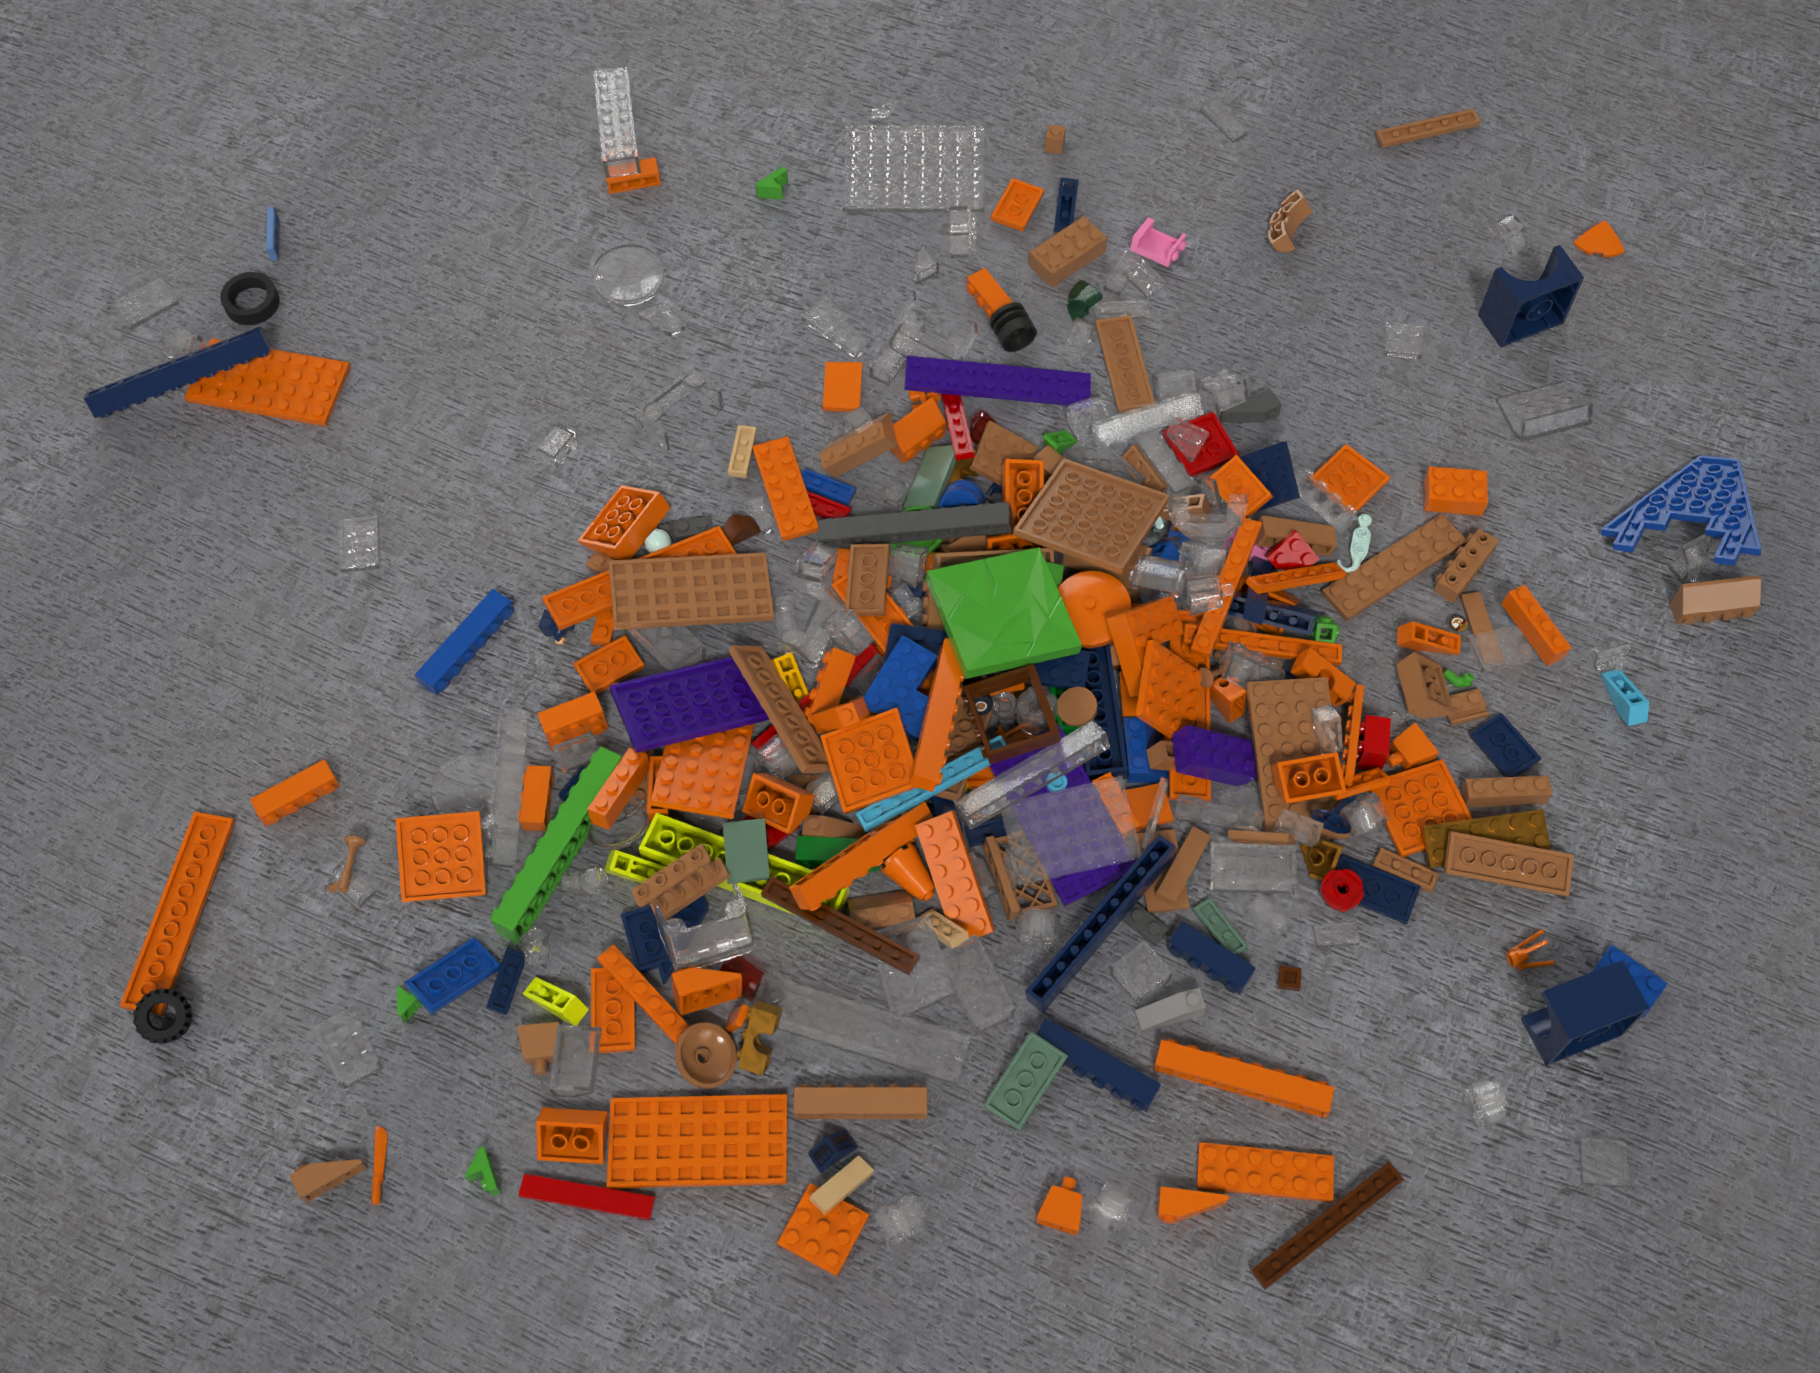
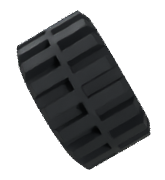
M172 989L150 991V993L145 994L137 1002V1007L133 1011L135 1030L137 1033H140L144 1040L146 1039L151 1043L165 1044L176 1041L191 1026V1018H193L191 1004L188 1003V999L180 992ZM160 1003L170 1004L176 1011V1020L167 1029H158L150 1021L151 1010Z

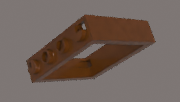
M1034 664L963 686L965 695L962 696L964 706H969L970 712H967L971 724L975 723L976 729H974L977 741L981 740L983 744L980 747L984 759L988 758L990 765L1061 742L1060 731ZM1029 681L1048 732L992 750L974 699Z

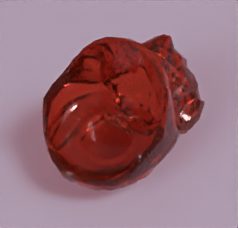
M980 410L971 418L970 437L977 446L988 421L996 423L984 410Z

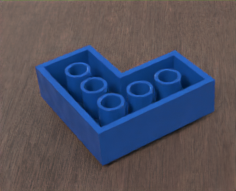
M902 635L863 697L870 715L875 716L898 708L907 736L918 742L928 702V697L919 691L936 665L937 655Z

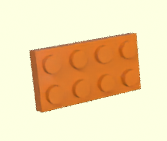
M591 968L592 1054L636 1051L635 1001L604 968Z

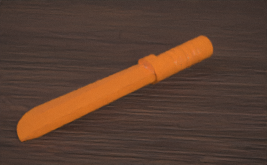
M380 1126L375 1128L372 1205H380L381 1183L384 1182L383 1176L388 1135L386 1130Z

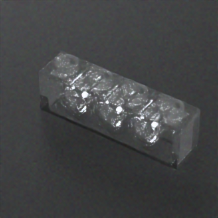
M1299 466L1294 471L1300 498L1326 522L1334 526L1343 536L1359 519L1356 515L1357 511L1350 504L1345 506L1341 502L1343 498L1336 492L1330 493L1327 490L1329 486L1321 479L1317 481L1313 478L1315 474L1308 467L1303 469ZM1307 483H1313L1311 490H1304V486ZM1320 496H1327L1326 502L1318 503ZM1337 507L1341 508V513L1339 515H1332L1333 509Z

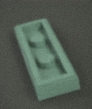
M1210 897L1193 908L1194 914L1219 945L1237 956L1248 950L1249 946Z

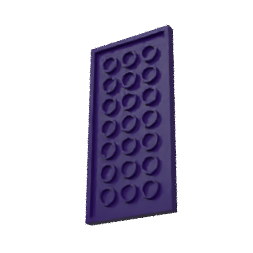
M732 657L610 685L611 695L636 753L769 720V717L761 707L760 702L752 692L751 687Z

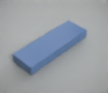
M267 207L266 250L272 261L278 260L279 217L274 207Z

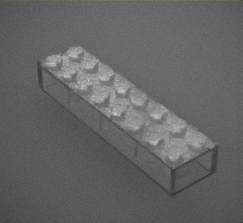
M627 67L593 71L602 159L606 178L641 173Z

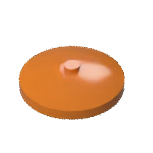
M1085 571L1069 577L1058 587L1082 647L1096 648L1113 642L1107 618L1132 609L1130 596L1125 586L1110 574L1100 571Z

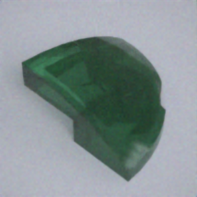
M1082 280L1074 285L1068 295L1067 310L1072 321L1076 323L1089 314V308L1103 299V295L1096 288Z

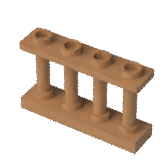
M699 844L633 888L631 892L640 908L650 903L657 921L662 923L730 878L731 875L721 858L711 863V858L705 846Z

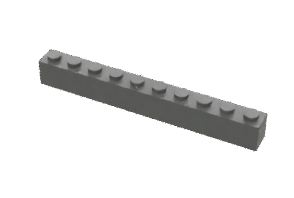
M998 502L996 504L962 505L953 508L941 507L932 510L922 509L920 511H902L900 513H883L879 515L866 514L857 517L827 518L819 520L818 542L822 550L848 548L851 544H893L1012 533L1013 512L1009 502Z

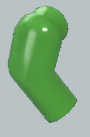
M1450 669L1444 673V678L1454 687H1469L1474 681V676L1471 673L1457 676Z

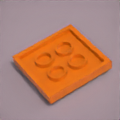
M1345 444L1310 477L1309 483L1354 516L1390 481L1391 477Z
M810 1183L777 1245L838 1277L870 1215L843 1200L824 1215L809 1200L810 1195L819 1189V1187Z

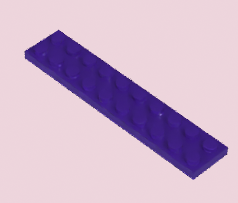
M907 356L904 390L1089 408L1091 404V373Z

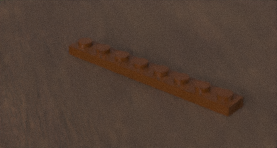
M773 876L761 892V897L909 976L920 959V954L822 902L821 906L816 910H800L789 889L790 885Z
M1390 1162L1386 1163L1251 1269L1250 1272L1263 1289L1266 1290L1403 1182V1177Z

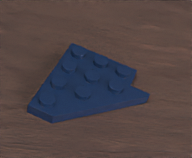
M704 895L662 923L657 921L650 905L621 914L635 968L640 973L658 968L662 983H667L676 964L680 961L708 913Z

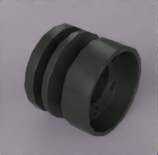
M1020 303L1006 304L997 309L990 318L989 325L997 336L1002 348L1007 352H1016L1024 349L1037 336V329Z

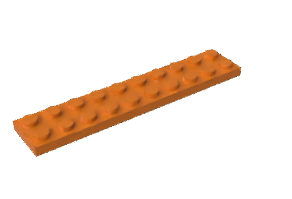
M717 526L637 559L737 553L720 526ZM609 570L542 597V601L559 631L612 610Z
M1177 610L1183 626L1185 623L1200 625L1205 612ZM1183 635L1168 641V650L1197 670L1200 668L1210 670V658L1191 653V646L1182 645ZM1200 685L1194 727L1210 730V687L1204 688ZM1169 770V800L1210 803L1211 780L1177 773L1176 770Z
M200 812L193 813L120 1003L122 1009L134 1011L137 1007V1002L145 994L150 993V991L174 989L235 825L233 818ZM160 1003L156 1005L150 1014L163 1016L168 1004Z

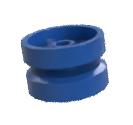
M957 480L951 483L945 490L940 500L939 508L985 504L984 493L972 481Z

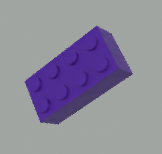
M1186 725L1172 735L1177 773L1242 787L1256 779L1252 741Z

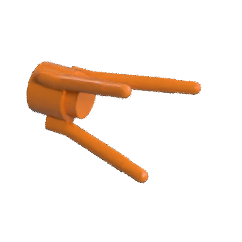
M1543 929L1534 933L1517 946L1508 949L1509 952L1506 953V958L1512 968L1517 967L1520 971L1525 968L1548 966L1556 963L1554 960L1526 963L1529 960L1528 953L1548 944V940H1544L1527 949L1523 948L1543 934Z

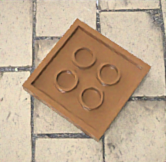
M989 420L969 469L1002 486V465L1005 459L1032 460L1036 455L1038 446Z

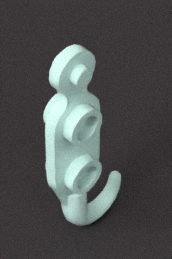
M1367 514L1359 516V527L1353 532L1350 547L1352 566L1346 568L1342 566L1341 560H1337V564L1347 574L1355 571L1368 553L1371 533L1367 527L1370 526L1372 519Z

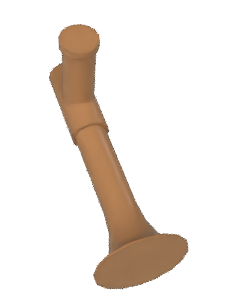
M1216 651L1214 658L1225 665L1212 671L1207 668H1200L1199 671L1202 676L1200 685L1204 688L1211 687L1215 677L1242 667V661L1240 659L1232 661L1222 654L1221 651Z
M354 835L344 838V842L348 845L344 871L342 872L341 880L328 886L330 893H335L337 890L341 893L348 892L357 850L366 844L363 838Z

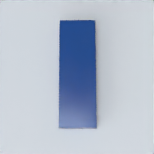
M804 469L801 474L807 491L849 506L856 493V487L811 470Z

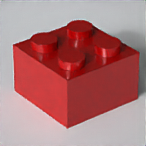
M1366 715L1364 721L1360 722L1356 769L1367 771L1378 767L1381 770L1383 769L1389 756L1391 718Z

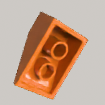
M683 968L671 974L672 995L680 1016L742 998V975L740 973Z

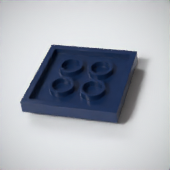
M1287 441L1279 442L1239 457L1273 496L1256 512L1300 498Z

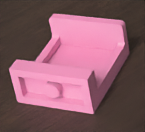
M1148 217L1133 235L1130 251L1169 267L1173 261L1177 260L1180 251H1184L1187 242H1185L1186 234L1183 233L1179 239L1155 230L1153 229L1155 220Z

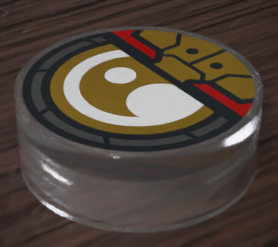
M1453 615L1447 622L1448 631L1458 635L1463 634L1468 627V621L1461 615Z

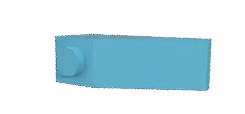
M1622 670L1601 673L1617 713L1628 726L1647 722L1649 701Z

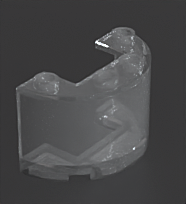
M1170 494L1167 503L1168 513L1173 525L1187 538L1205 543L1217 542L1229 537L1240 527L1247 512L1249 494H1229L1227 513H1190V494Z
M1146 554L1140 556L1135 569L1129 573V582L1133 589L1138 590V586L1141 587L1140 597L1142 601L1147 603L1156 599L1173 596L1177 610L1191 611L1195 591L1193 582L1196 579L1194 565L1192 563Z

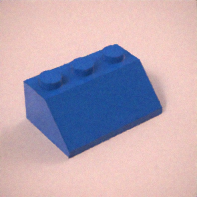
M1137 717L1123 718L1122 732L1128 766L1127 784L1168 782L1167 770L1150 769L1146 751L1158 742L1163 741V734Z

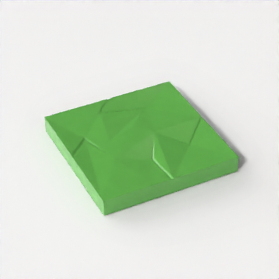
M1040 547L927 571L926 583L965 679L1080 653L1081 641Z

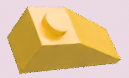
M792 652L771 660L797 703L809 694Z

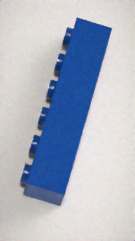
M492 589L415 673L419 684L435 695L445 690L452 678L457 676L461 672L462 667L473 659L475 653L485 646L490 636L496 633L500 625L512 616L514 607L511 600Z

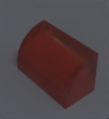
M733 950L719 970L740 973L742 975V995L750 1001L755 998L768 982L765 973Z

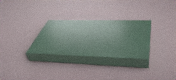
M952 445L927 447L903 509L912 506H928L938 509L957 461L955 460Z
M1031 1031L983 1106L1021 1131L1067 1060L1068 1055Z

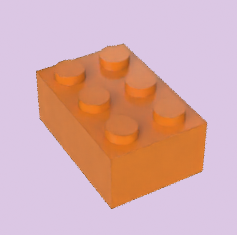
M1428 467L1424 478V511L1483 516L1488 504L1487 471Z
M595 691L537 713L552 751L561 750L571 743L581 742L587 737L602 734L605 730L609 729Z

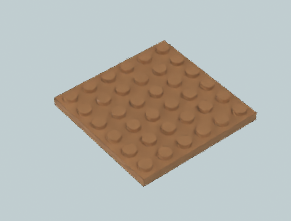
M1063 458L1013 529V535L1110 571L1123 574L1168 504L1170 495Z

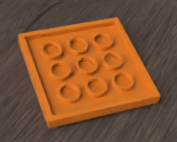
M1154 639L1148 640L1146 644L1135 716L1172 740V735L1186 725H1195L1202 676L1199 670Z
M898 708L820 736L843 813L853 812L917 788L908 785L914 755Z
M1443 759L1389 776L1391 778L1389 785L1368 791L1397 853L1401 857L1425 851L1421 832L1422 826L1473 819Z
M481 811L395 818L402 902L487 895Z

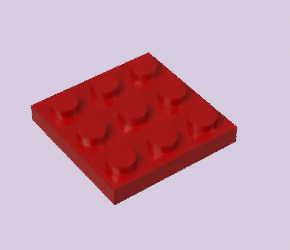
M1214 412L1163 430L1162 435L1188 478L1224 465L1235 455L1238 457L1240 455Z

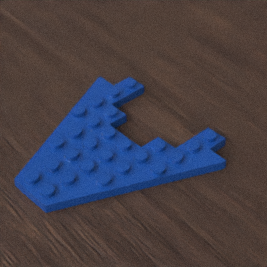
M1698 456L1601 529L1602 536L1616 537L1613 543V550L1633 553L1645 529L1666 531L1671 519L1708 523L1705 529L1706 536L1723 538L1714 556V563L1735 566L1740 554L1761 556V545L1740 459Z

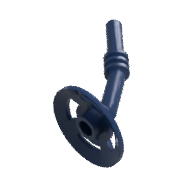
M1359 794L1340 799L1332 809L1313 810L1311 818L1319 826L1329 831L1347 834L1351 831L1352 827L1341 816L1340 812L1346 804L1353 802Z

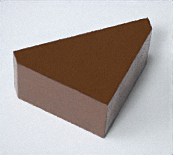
M732 515L721 528L732 546L761 533L752 516Z

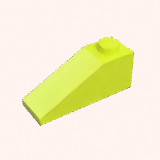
M613 850L609 853L603 872L642 883L665 868V866Z
M537 977L532 980L523 992L525 997L575 1027L589 1010L575 995Z

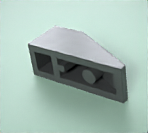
M1267 389L1221 409L1219 421L1221 423H1263L1276 419L1280 414L1282 405L1272 390Z

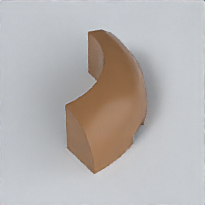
M1298 189L1281 203L1282 207L1278 212L1273 213L1269 222V241L1277 251L1282 253L1295 250L1293 245L1294 233L1299 224L1313 213L1307 200Z

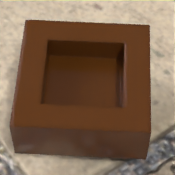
M1280 966L1277 989L1299 991L1302 968Z

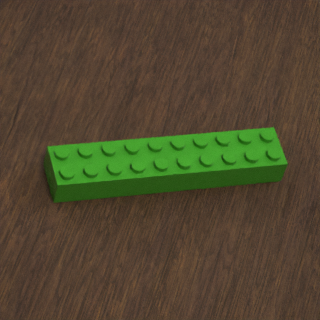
M601 746L597 752L592 754L588 767L584 768L580 773L576 786L573 785L571 787L569 797L559 806L558 814L554 820L552 819L549 822L545 835L538 839L533 854L526 858L524 868L514 878V884L510 890L508 889L504 893L502 903L493 910L491 922L498 935L518 945L522 944L595 825L591 824L587 808L622 759L621 755Z

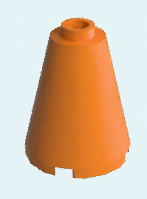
M908 843L906 845L909 848L906 850L902 847L884 862L886 867H880V870L920 902L923 900L927 902L935 896L934 891L936 888L913 843Z

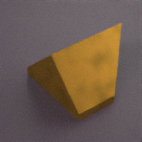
M1323 838L1300 842L1299 846L1309 877L1323 881L1327 873L1335 870L1343 845Z

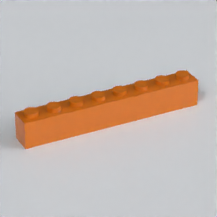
M947 638L944 639L939 650L908 784L933 792L936 785L940 786L943 778V773H940L941 767L944 768L947 760L944 752L948 750L951 742L948 734L952 733L955 724L952 716H955L959 704L956 703V698H960L962 687L959 685L964 680L951 643Z
M923 801L882 823L791 885L789 889L800 910L813 911L821 906V902L835 897L837 891L841 888L845 889L851 886L854 879L867 875L870 868L884 863L886 857L891 856L903 845L906 846L908 843H913L915 841L914 838L918 836L915 825L933 818L926 802Z
M1172 1039L1161 1040L1153 1071L1322 1118H1327L1330 1113L1335 1087L1329 1086V1083L1324 1081L1314 1082L1308 1080L1303 1075H1288L1281 1069L1270 1070L1264 1068L1259 1063L1248 1064L1237 1057L1227 1058L1221 1056L1216 1051H1201L1197 1046H1183Z

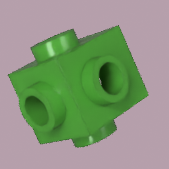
M1320 616V619L1317 620L1316 629L1310 636L1313 641L1335 644V639L1339 636V626L1331 617ZM1321 628H1326L1325 631L1320 632Z

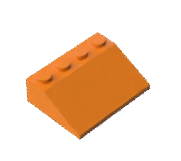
M621 485L577 541L595 552L597 550L613 560H632L635 553L643 546L646 538L655 530L671 507L660 492Z

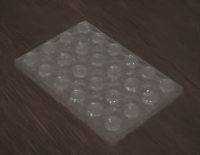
M1122 776L1000 804L1018 886L1138 859L1142 855Z

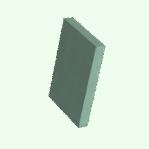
M765 819L723 823L726 867L731 875L727 879V883L770 880Z

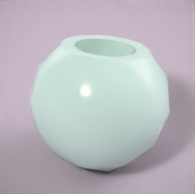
M655 529L644 541L649 553L670 546L672 543L669 534L662 529Z

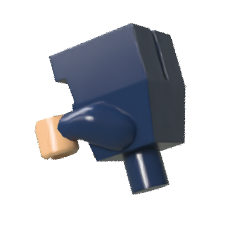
M545 609L538 626L545 636H554L556 644L564 645L563 641L566 640L562 636H565L568 630L575 629V625L559 631L548 610Z

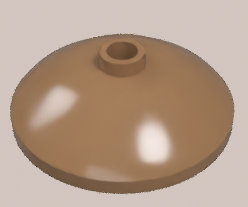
M702 1022L688 1027L680 1035L675 1046V1061L679 1072L686 1081L698 1088L711 1089L724 1084L732 1076L737 1063V1052L732 1038L724 1029L712 1023ZM698 1055L702 1057V1062L698 1060Z

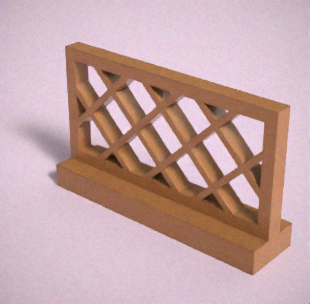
M1024 832L994 838V836L986 837L982 845L1008 921L1015 920L1017 916L1056 908L1058 905L1048 876L1031 844L1028 850L1017 844L1019 839L1027 838ZM1006 843L1012 846L1009 853L1000 850L999 844ZM1014 848L1025 853L1021 861L1011 856ZM1027 855L1035 859L1037 864L1034 868L1024 863ZM1007 860L1019 865L1015 872L1006 867L1005 863ZM1020 867L1032 872L1028 879L1017 874ZM1033 874L1042 878L1043 884L1041 887L1030 881ZM1014 878L1025 883L1022 891L1013 887L1012 881ZM1027 885L1038 891L1035 898L1024 893ZM1040 892L1049 897L1050 903L1044 904L1036 900ZM1020 897L1032 902L1030 907L1021 909L1019 904Z

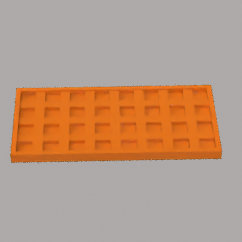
M211 338L208 343V346L221 342L223 340ZM271 349L269 354L262 358L257 356L251 358V361L241 365V363L234 365L228 371L220 370L212 377L206 378L204 376L199 378L198 382L189 386L184 398L186 402L327 426L351 366L349 362Z
M787 1094L611 1098L606 1187L610 1189L787 1185Z

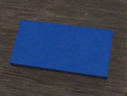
M473 937L405 981V986L433 1015L498 972L500 963Z

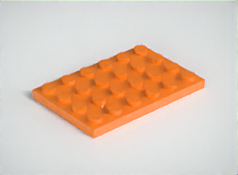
M755 724L666 745L650 806L733 819Z

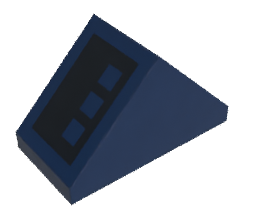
M845 1129L825 1136L808 1155L819 1172L822 1173L857 1150L858 1147Z

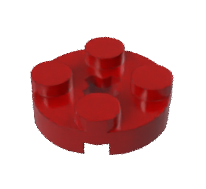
M1332 870L1325 875L1321 883L1320 896L1329 907L1343 913L1357 907L1363 898L1362 880L1351 870ZM1337 886H1345L1346 894L1339 893Z

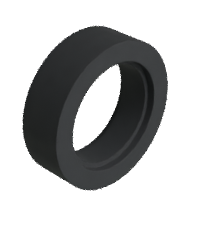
M245 272L234 276L224 285L220 295L221 303L228 317L241 325H256L268 320L277 311L280 302L279 294L272 280L259 272ZM261 288L267 292L265 300L255 308L243 310L234 306L236 296L246 289Z

